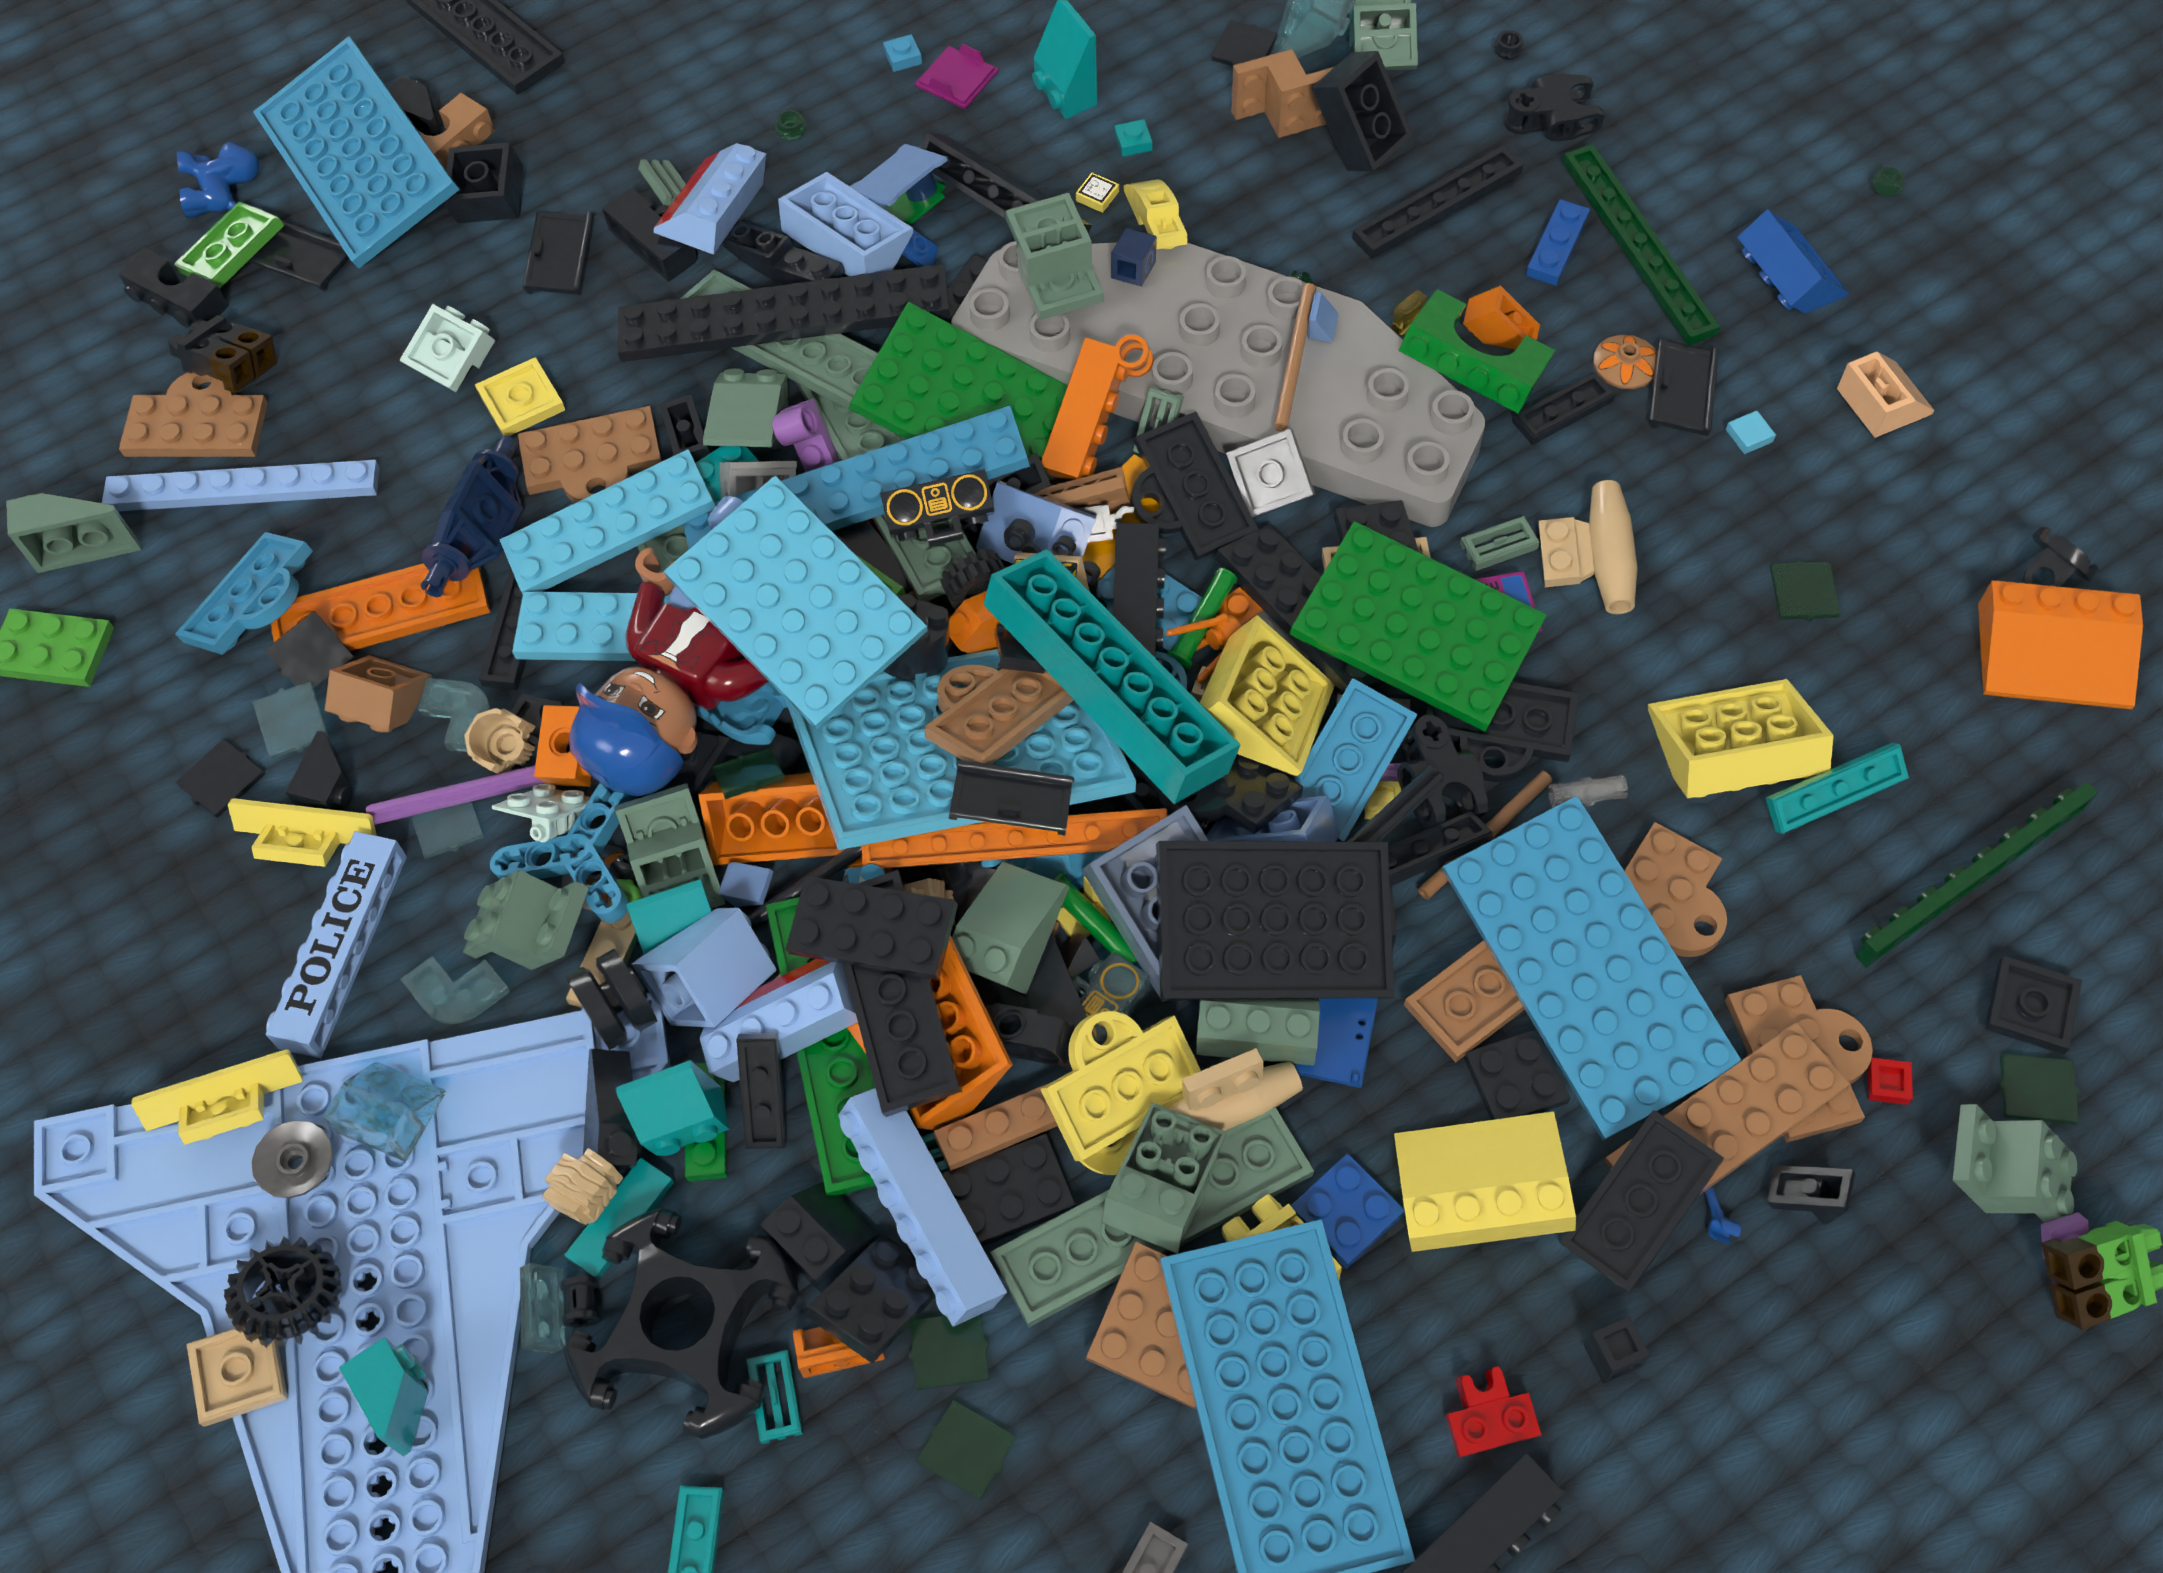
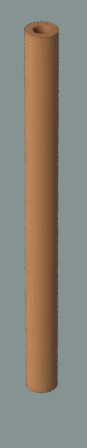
M1305 283L1302 288L1274 428L1278 431L1288 429L1308 331L1309 317L1316 291V286L1311 283Z
M1541 771L1485 824L1494 833L1493 838L1552 782V778L1547 772ZM1460 857L1444 863L1418 888L1419 894L1424 899L1429 900L1448 882L1442 868L1444 865Z

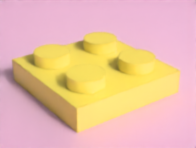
M536 357L475 384L478 394L503 436H511L565 411L562 400Z

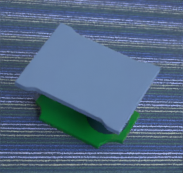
M904 144L884 163L850 187L866 198L871 199L872 202L904 223L911 225L945 198L944 194H942L943 189L946 188L945 185L935 182L931 171L943 165L948 159L945 156Z

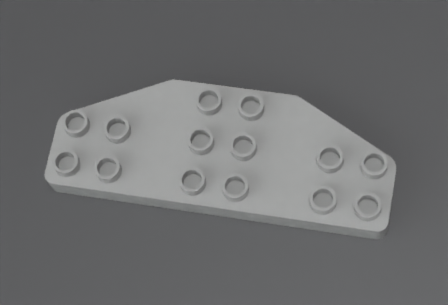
M1014 241L1004 245L1001 250L992 254L952 318L951 324L1066 385L1070 382L1085 338L1116 346L1122 337L1130 334L1138 335L1146 341L1153 354L1154 362L1151 370L1146 375L1138 378L1128 376L1125 382L1121 381L1117 392L1119 394V403L1113 414L1140 423L1149 387L1154 385L1159 387V390H1169L1173 395L1180 394L1184 396L1179 418L1196 411L1217 451L1226 454L1227 452L1283 432L1276 430L1274 423L1302 288L1305 282L1243 262L1232 256H1226L1187 243V245L1175 246L1172 249H1157L1156 263L1141 287L1111 278V252L1117 243L1092 244V269L1103 291L1104 302L1040 320L1019 273L1017 244ZM1316 286L1315 294L1316 292H1321L1338 313L1337 327L1333 342L1309 339L1307 331L1288 429L1294 430L1312 485L1367 505L1402 500L1409 520L1429 527H1437L1444 524L1448 520L1479 454L1485 427L1483 414L1474 406L1472 399L1468 395L1458 391L1436 370L1399 352L1398 350L1403 339L1364 303ZM1131 341V342L1126 343V344L1122 347L1121 351H1122L1127 345H1129V344H1131V343H1138V342ZM1138 349L1131 351L1127 355L1125 362L1133 363L1138 361L1143 351ZM1146 363L1142 367L1135 369L1133 371L1142 369L1146 365ZM1156 398L1149 425L1154 428L1161 399ZM1170 402L1168 404L1163 425L1167 424V420L1172 403Z

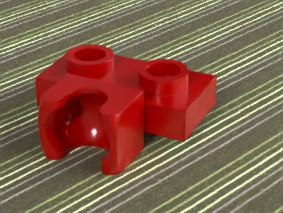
M1498 1366L1486 1371L1487 1388L1484 1392L1476 1389L1469 1375L1456 1378V1386L1465 1410L1446 1414L1445 1417L1457 1457L1541 1435L1529 1393L1508 1398L1509 1392L1503 1372Z

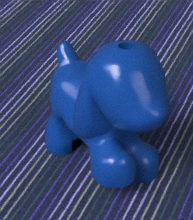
M233 141L223 144L218 158L214 160L204 155H193L189 151H177L179 172L195 176L201 191L189 187L179 189L181 206L185 217L193 218L208 212L231 210L237 203L233 200L229 186L250 182L258 174L259 161L254 153Z

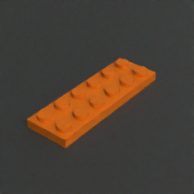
M424 563L297 597L289 609L271 623L274 643L314 611L318 613L332 631H338V638L349 651L491 613L480 566L471 570L463 580H449L443 595L440 597H432L426 594L430 584L426 590L421 589V583L429 572Z

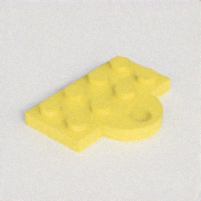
M1106 1011L1092 1014L1076 1026L1071 1035L1068 1049L1069 1061L1073 1071L1041 1088V1091L1074 1160L1083 1161L1139 1128L1152 1102L1168 1108L1182 1099V1079L1201 1070L1175 1016L1166 1017L1142 1031L1138 1024L1127 1015L1115 1011ZM1096 1023H1101L1107 1031V1039L1102 1045L1097 1044L1092 1036V1029Z

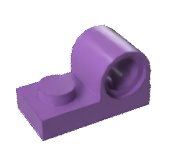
M813 398L787 407L774 416L772 426L777 440L783 446L794 445L805 472L840 461Z

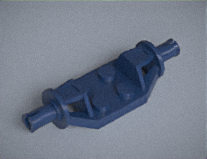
M500 436L493 450L478 451L474 455L472 462L467 465L441 514L433 541L424 548L421 556L424 565L429 570L425 580L421 583L422 590H426L430 584L426 591L427 595L432 597L442 596L449 580H463L471 570L499 557L503 549L500 539L510 535L523 509L515 485L519 476L518 468L512 461L519 447L516 442L510 449L514 442L513 438Z

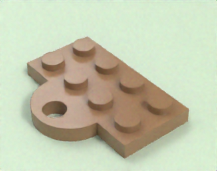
M187 372L170 385L166 395H133L119 450L124 457H256L268 402L264 395H236V393L225 390L223 382L208 375L199 376L194 372L191 374ZM211 382L207 388L197 390L201 384Z
M650 406L518 434L525 482L529 495L563 488L568 499L574 504L593 495L589 492L595 486H605L608 488L629 478L630 473L646 470L662 462Z
M983 665L960 666L948 671L939 680L937 703L942 714L925 726V738L963 761L992 765L1074 699L1047 671H1044L1045 673L1042 674L1009 669L998 671ZM955 685H965V686H967V687H965V688H956V687H953V686H955Z
M1654 822L1624 872L1675 954L1683 957H1696L1706 954L1719 943L1727 925V915L1723 903L1714 892L1706 888L1723 858ZM1699 921L1707 922L1712 926L1714 934L1710 936L1699 934L1694 927V923Z
M1801 975L1728 994L1725 999L1748 1055L1797 1022L1850 1084L1862 1076L1871 1062L1872 1043L1863 1025L1851 1015L1839 1010H1816ZM1847 1035L1854 1038L1858 1043V1050L1848 1051L1844 1049L1839 1043V1036ZM1851 1085L1847 1090L1785 1133L1783 1137L1786 1143L1861 1123L1865 1116Z

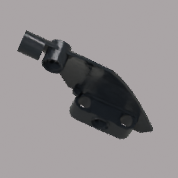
M978 862L892 868V871L899 870L903 881L907 882V884L927 878L945 881V890L953 891L952 896L958 904L954 919L955 925L952 926L951 936H953L958 922L996 871L990 867H982L981 863ZM1052 932L1027 994L968 972L1009 1057L1071 1067L1068 1051L1070 1038L1076 1026L1087 1015ZM1092 1030L1093 1039L1098 1044L1094 1032Z

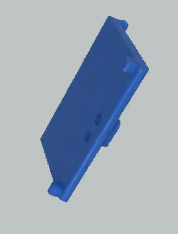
M1320 999L1314 1066L1293 1064L1300 1076L1361 1088L1378 999Z

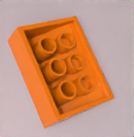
M1991 581L1978 603L1983 695L2133 709L2135 707L2143 630L2139 594Z
M951 935L940 979H931L962 1092L909 1109L917 1128L937 1130L959 1121L972 1112L1013 1065Z

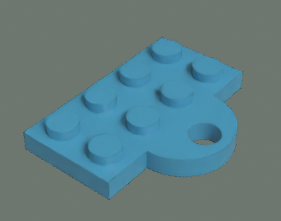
M265 532L179 628L175 635L183 643L223 655L236 645L238 637L245 629L264 627L278 619L289 609L299 591L298 581L292 575L303 568L305 560L313 550L304 541Z

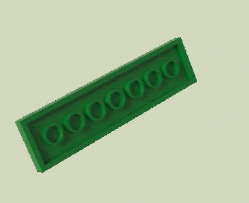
M800 897L766 905L781 976L815 960L813 958L790 955L785 950ZM845 1028L797 1051L826 1195H841L876 1186L870 1174L862 1168L859 1161V1153L851 1139L843 1133L840 1126V1118L838 1117L850 1097L875 1088L867 1055L849 1029Z

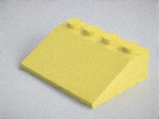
M1256 615L1228 638L1200 704L1241 745L1237 754L1298 776L1303 771L1335 685Z
M1788 679L1648 704V712L1673 779L1687 798H1700L1725 791H1739L1747 787L1763 784L1771 785L1796 778H1810L1831 768L1833 734Z
M1554 1111L1394 1133L1412 1252L1576 1231L1575 1209Z

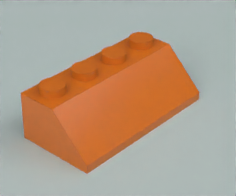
M811 773L714 781L698 794L713 865L729 864L731 862L748 863L836 856L845 850H838Z

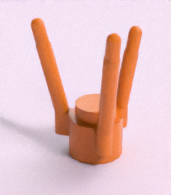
M1222 613L1212 619L1168 629L1166 635L1174 636L1209 628L1206 632V637L1202 639L1197 650L1207 645H1210L1214 650H1223L1228 638L1240 629L1241 625L1233 616H1227L1225 613ZM1222 652L1197 677L1198 683H1202L1214 672Z

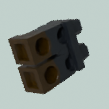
M219 315L208 322L198 319L191 324L189 335L183 337L176 334L168 340L170 353L181 360L183 371L190 374L194 372L199 376L208 375L223 382L224 389L234 394L255 379L254 376L259 377L277 364L272 335L235 322L226 323V318Z

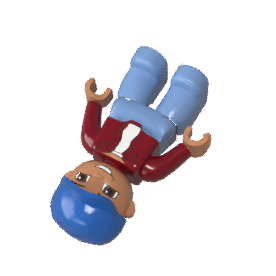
M724 496L708 517L710 529L712 530L744 502L736 497ZM652 548L642 550L635 561V567L643 582L640 584L625 633L627 650L632 658L640 663L643 668L631 667L621 670L611 676L595 694L590 693L579 683L575 690L580 708L573 720L568 736L572 755L587 773L605 787L631 796L653 794L663 788L677 775L684 762L681 754L691 753L695 749L698 736L695 732L697 719L693 703L704 709L711 710L721 701L735 702L744 699L769 683L733 644L671 583L664 572L659 573L661 569L659 557ZM670 594L669 602L667 604L664 603L665 596Z

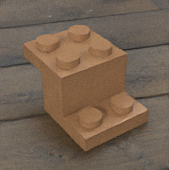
M1292 49L1233 65L1231 112L1235 120L1265 112L1278 138L1318 126H1324L1327 123L1311 88L1334 67L1306 75Z

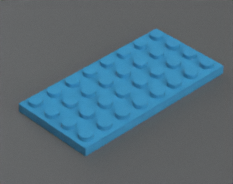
M350 36L253 111L350 260L358 268H361L373 259L378 253L460 190Z
M1578 796L1563 802L1443 866V873L1603 1141L1648 1117L1653 1110L1657 1112L1709 1084L1742 1061Z
M1322 1219L1160 1258L1167 1293L1237 1573H1372L1414 1562L1413 1551Z

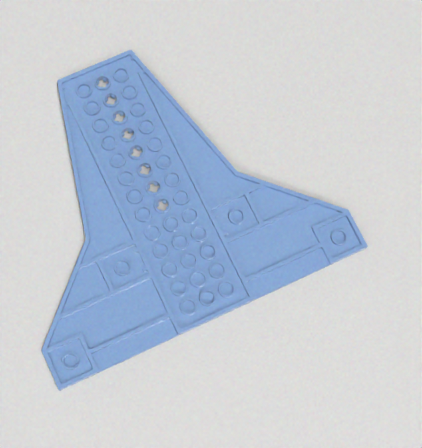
M647 993L648 999L646 1000L658 1022L643 1031H638L632 1027L625 1014L620 1015L619 1019L627 1031V1040L611 1049L630 1052L633 1081L671 1067L664 1015L660 1005L655 1002L650 993ZM583 1007L581 1011L429 1042L425 1039L300 1065L298 1068L303 1076V1082L264 1094V1120L184 1145L178 1135L179 1121L146 1131L131 1104L119 1107L113 1104L34 1121V1196L200 1314L207 1337L234 1329L233 1320L228 1318L225 1311L227 1303L224 1298V1290L230 1287L227 1282L228 1274L239 1273L236 1268L237 1260H251L249 1256L250 1248L260 1253L265 1250L266 1240L271 1242L273 1246H278L283 1236H285L293 1245L302 1237L306 1240L308 1246L317 1242L323 1252L328 1251L332 1255L334 1264L339 1267L343 1291L338 1296L340 1301L339 1309L330 1311L331 1322H319L317 1324L319 1328L318 1336L309 1331L302 1334V1344L296 1342L293 1337L288 1339L284 1349L279 1346L288 1399L232 1417L281 1573H378L385 1570V1563L388 1561H392V1565L398 1568V1573H484L531 1251L560 1213L553 1209L542 1197L550 1185L544 1179L554 1166L559 1163V1159L562 1158L564 1153L576 1159L583 1155L589 1049L609 1050ZM294 1120L311 1122L323 1129L332 1142L333 1160L329 1173L319 1186L306 1195L290 1199L274 1197L260 1188L253 1177L251 1161L256 1146L266 1133L279 1124ZM303 1159L295 1160L292 1164V1169L299 1167ZM371 1272L372 1276L377 1278V1282L373 1285L372 1289L365 1291L363 1288H358V1283L365 1280V1274ZM265 1281L257 1288L256 1292L263 1287ZM315 1285L311 1287L312 1291L304 1297L302 1303H304L310 1297L315 1288ZM276 1286L277 1290H279L280 1293H283L278 1286ZM284 1291L290 1298H292L291 1294H289L288 1291ZM374 1312L375 1316L380 1318V1322L373 1330L368 1331L366 1327H361V1322L368 1319V1313ZM384 1337L396 1347L403 1344L411 1356L414 1354L427 1373V1376L421 1379L428 1390L427 1399L411 1452L404 1457L389 1446L385 1447L384 1452L377 1454L374 1450H369V1444L376 1442V1434L339 1369V1366ZM385 1475L388 1481H392V1487L387 1490L386 1495L380 1497V1494L377 1492H372V1486L379 1484V1477ZM389 1518L390 1523L395 1524V1530L388 1539L383 1540V1537L375 1536V1529L382 1526V1519Z

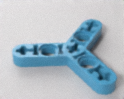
M599 783L566 836L555 837L546 842L533 841L503 847L492 856L490 869L499 879L518 870L538 879L570 874L574 882L577 881L589 887L585 900L591 910L603 922L614 923L620 920L628 911L626 904L629 901L601 856V852L619 825L615 805L634 800L635 796L619 792L613 793V790ZM606 815V819L600 827L590 829V824L594 818ZM546 852L552 853L551 859L545 865L536 866L540 855ZM602 871L599 881L593 885H586V879L591 873ZM605 893L611 897L613 903L609 908H607L606 902L601 897Z

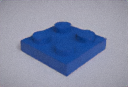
M1348 1153L1291 1205L1296 1212V1216L1304 1223L1322 1219L1330 1251L1346 1269L1405 1213V1210Z

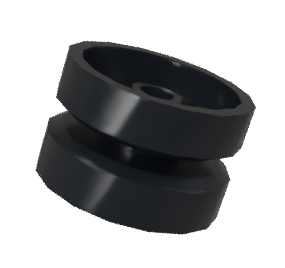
M614 948L596 958V967L605 981L599 985L591 971L584 967L565 977L609 1050L627 1040V1031L619 1019L620 1015L625 1014L632 1027L638 1031H643L658 1022L646 1000L648 996L632 969L627 968Z

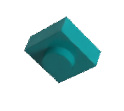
M1144 119L1114 125V135L1122 157L1152 151V139Z

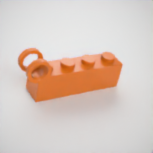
M1135 334L1126 335L1117 342L1116 346L1089 338L1084 339L1041 461L1048 475L1067 481L1093 475L1097 464L1095 454L1098 445L1102 446L1107 437L1108 426L1106 423L1109 414L1116 411L1119 403V394L1117 392L1121 381L1125 382L1128 376L1142 377L1152 368L1154 357L1142 337ZM1131 341L1138 342V343H1131V344L1127 345V346L1121 351L1122 347H1123L1126 343L1131 342ZM1137 349L1143 351L1138 361L1133 363L1125 362L1127 355L1131 351ZM1146 363V365L1142 369L1133 371L1135 369L1142 367Z

